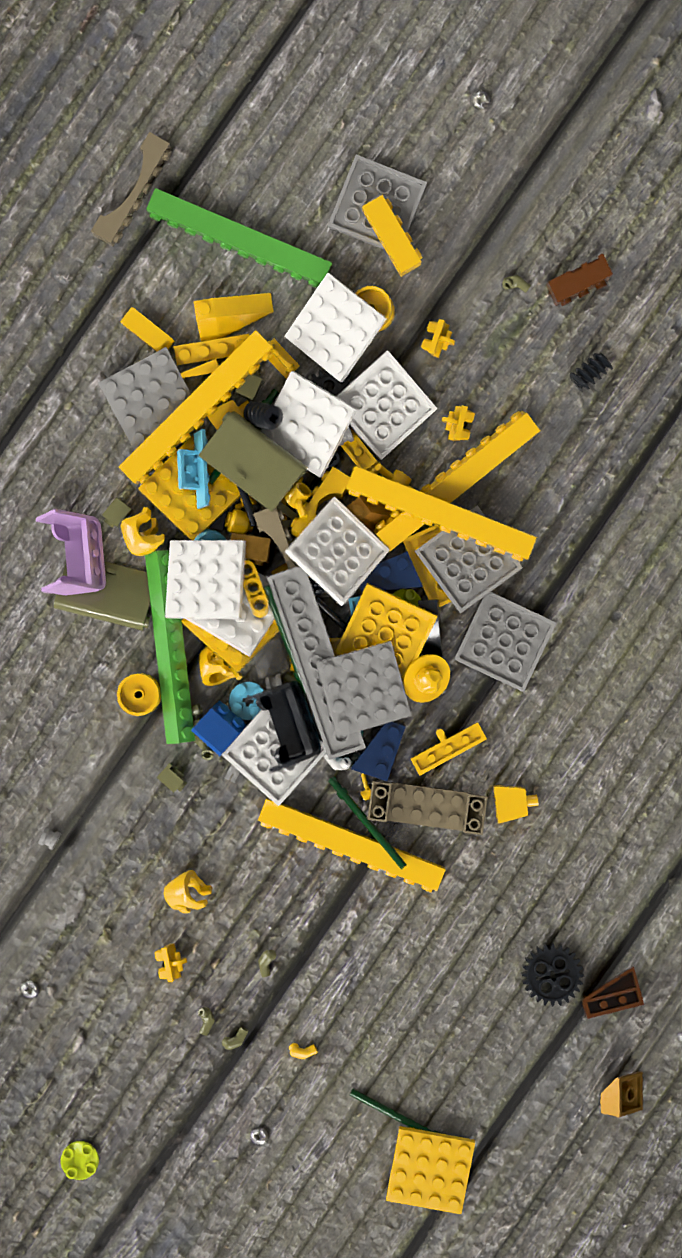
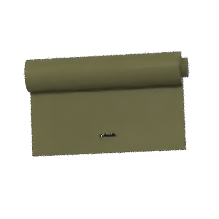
M235 411L232 413L228 412L222 419L223 424L198 456L273 512L294 483L301 479L308 467Z
M104 561L105 588L96 592L73 595L56 594L54 601L55 609L144 631V628L148 629L151 617H148L150 595L147 572ZM65 565L62 576H67V565Z

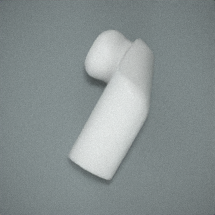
M327 753L323 756L334 770H347L351 766V760L347 757L329 760Z

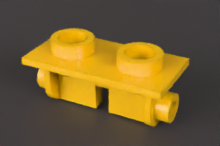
M273 338L271 341H268L274 348L272 351L273 355L268 360L287 379L290 372L297 370L300 365Z

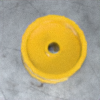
M366 286L355 293L387 318L378 332L385 330L392 323L395 316V307L388 294L376 286Z
M144 673L132 674L124 678L118 686V703L130 715H146L154 711L160 704V685L151 675ZM137 691H140L142 693V697H136L138 695Z

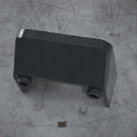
M297 681L288 682L245 698L246 701L256 699V704L261 710H269L280 743V747L276 749L274 755L278 765L269 768L270 772L296 765L321 752V744L302 688Z

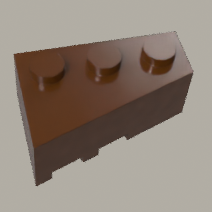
M602 253L598 256V259L590 263L585 262L581 264V267L554 278L546 286L555 306L561 304L563 307L571 303L572 298L577 296L579 298L585 297L590 294L589 290L594 288L599 290L607 286L606 282L609 281L613 273Z

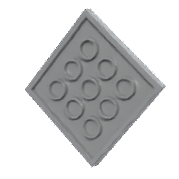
M356 154L328 223V228L384 249L364 215L362 206L383 195L385 199L388 198L393 206V209H391L393 214L400 217L404 233L408 232L427 182Z
M167 347L98 382L134 451L191 395Z
M478 506L470 510L473 513L485 517V515ZM442 531L418 548L415 553L459 613L465 611L523 568L518 560L511 558L513 554L505 552L503 555L493 551L494 547L487 545L485 548L475 544L476 540L472 538L464 540L457 537L458 533L454 531L450 533Z
M489 592L482 598L454 660L524 692L556 622Z
M391 641L316 662L336 737L411 716Z

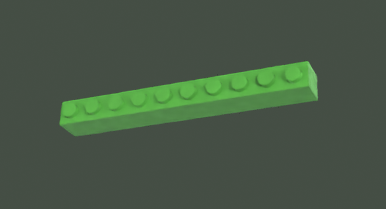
M156 188L146 208L148 214H150L149 217L156 221L162 219L167 221V225L178 229L179 226L185 229V232L189 235L195 236L198 234L208 243L213 244V242H217L221 248L227 251L233 249L238 251L237 254L244 258L250 256L256 259L255 262L260 265L266 266V264L273 266V270L279 273L284 271L290 273V277L299 281L301 279L309 281L308 284L315 288H318L326 274L330 273L333 267L332 262Z
M169 550L154 551L145 555L166 743L195 741V734L191 731L194 725L181 618L165 617Z

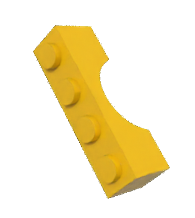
M332 467L330 472L327 470L321 479L323 481L320 487L316 486L311 495L313 496L312 499L304 504L308 517L306 519L296 517L291 523V534L298 537L316 517V511L323 502L332 499L334 496L337 499H343L350 480L348 475L335 467Z

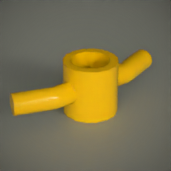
M381 464L375 467V470L386 479L412 488L409 486L412 479L403 472L396 469L394 473H391Z
M301 477L285 495V500L292 508L297 509L301 519H306L308 514L303 504L311 497L312 493L309 487L302 483L303 477Z

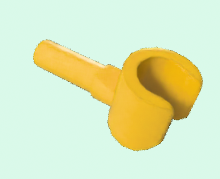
M362 773L361 778L365 790L360 793L363 799L367 801L370 799L371 789L369 788L366 774Z

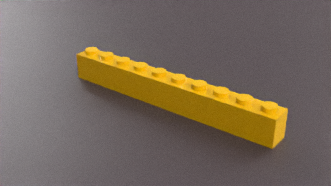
M255 330L119 468L134 484H143L150 477L148 474L153 469L156 471L162 466V460L166 456L170 457L176 452V446L180 442L183 444L190 438V432L194 429H199L204 424L203 420L207 415L212 416L218 410L217 406L221 402H226L232 396L231 392L235 388L239 389L245 383L244 379L249 374L253 375L259 369L258 365L263 360L266 362L273 355L272 351L274 348Z
M524 411L514 413L508 423L499 425L493 435L483 438L478 447L468 450L462 460L453 462L447 472L438 474L432 484H426L420 491L451 503L539 433V428L528 413ZM397 509L396 512L392 511L390 513L391 517L386 521L381 520L375 525L376 529L373 532L391 551L424 525V523H421L422 519L416 516L414 519L408 518L403 515V511Z
M356 466L346 487L349 490L348 494L357 498L360 495L365 496L370 503L378 505V502L386 505V509L396 512L398 509L404 512V516L414 519L416 516L422 519L421 523L432 526V524L439 525V530L447 533L454 531L458 533L457 537L464 540L472 538L476 540L475 544L485 548L487 545L494 547L493 551L503 555L505 552L513 554L511 558L521 562L523 559H529L537 538Z
M268 797L258 818V821L261 822L260 825L271 829L273 826L278 828V832L287 836L289 834L296 835V839L304 843L311 841L315 843V847L325 850V847L329 848L337 856L343 857L344 854L349 856L351 861L358 864L362 861L367 863L370 869L375 871L382 869L386 871V875L393 878L400 876L404 878V882L411 885L418 883L422 885V889L429 892L438 890L446 870L441 865L393 847L407 864L401 870L377 840L283 803L277 806Z

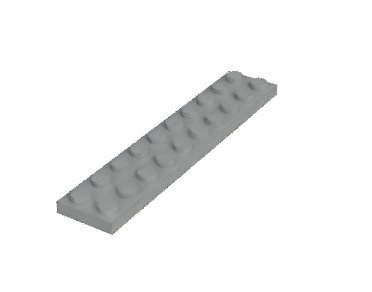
M300 566L268 576L267 579L271 586L274 600L329 760L366 748L361 731L336 737L316 662L335 657L307 573Z

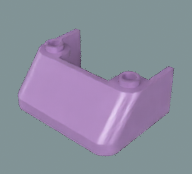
M54 509L37 517L36 522L51 524L54 537L57 540L65 541L67 576H62L56 582L42 587V592L73 595L96 592L105 588L106 576L102 531L99 520L93 516Z

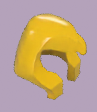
M143 507L141 513L124 519L120 525L127 548L136 556H144L154 552L165 540L164 534L156 535L158 532L157 518H151V510L148 507ZM151 519L152 527L145 532H139L140 525Z
M208 646L200 652V674L202 683L206 686L219 685L231 678L240 680L243 677L241 672L237 674L232 668H229Z
M188 870L171 880L164 887V898L172 909L179 910L181 913H190L191 909L198 910L206 907L208 902L207 899L194 900L189 893L188 887L195 888L199 894L204 896L212 894V886L206 885L195 871Z

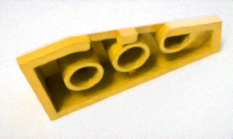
M271 293L194 301L201 341L226 337L274 312Z

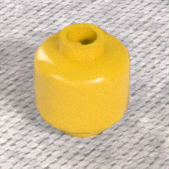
M234 509L232 512H228L225 520L228 532L243 535L252 532L253 527H251L246 511Z

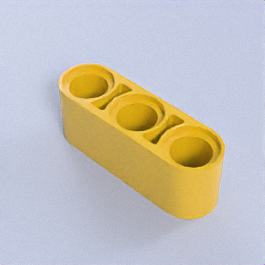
M133 307L129 309L120 321V323L155 351L165 347L169 349L175 342L169 335Z
M245 560L244 569H250L252 572L248 575L244 574L243 590L253 615L261 618L268 614V599L253 562ZM251 586L258 587L256 592H250L248 589ZM259 603L265 605L261 610L255 608Z

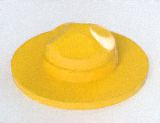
M426 654L415 659L404 673L403 687L406 695L413 701L420 703L429 702L439 697L446 689L450 680L448 663L442 657L435 654Z

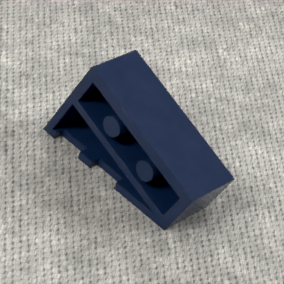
M408 552L379 563L359 586L362 593L367 583L384 591L423 587Z
M394 721L383 724L351 766V769L387 781L406 726Z

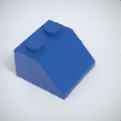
M219 700L191 731L216 754L221 756L247 725L227 705Z

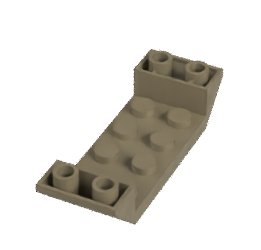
M372 781L367 820L393 821L483 835L487 796L395 782Z

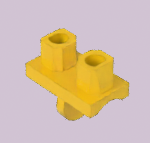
M441 319L438 322L429 321L427 331L434 334L432 340L425 338L421 348L432 356L439 358L442 350L447 351L448 345L455 344V340L451 339L453 332L448 331L450 325Z
M455 406L454 412L449 411L448 417H442L441 421L446 423L445 430L449 431L448 440H469L470 430L464 429L463 426L464 422H473L475 413L467 410V406Z
M175 943L168 944L155 951L156 960H164L165 967L159 968V978L167 979L168 982H173L175 979L180 978V972L183 971L182 964L187 963V958H181L180 952H176Z

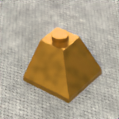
M360 496L346 507L374 535L375 525L381 520L386 521L389 519L392 512L385 508V504L378 502V505L368 502L365 496Z
M638 1071L617 1077L601 1093V1113L623 1117L643 1110V1072Z

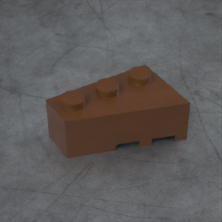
M634 966L624 970L581 998L587 1019L644 1005Z

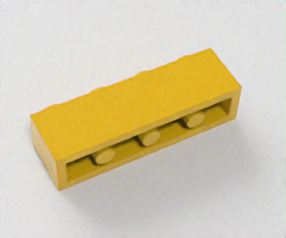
M381 195L362 206V211L399 275L402 277L421 266L420 259H422V255L417 248L414 249L411 245L413 240L408 232L404 233L401 227L403 223L398 215L395 216L391 210L393 206L388 198L385 199Z

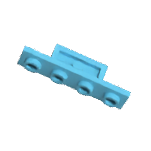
M205 429L194 433V450L180 449L177 451L179 489L196 490L197 509L208 506L210 501V493L208 492V463L198 456L208 442Z

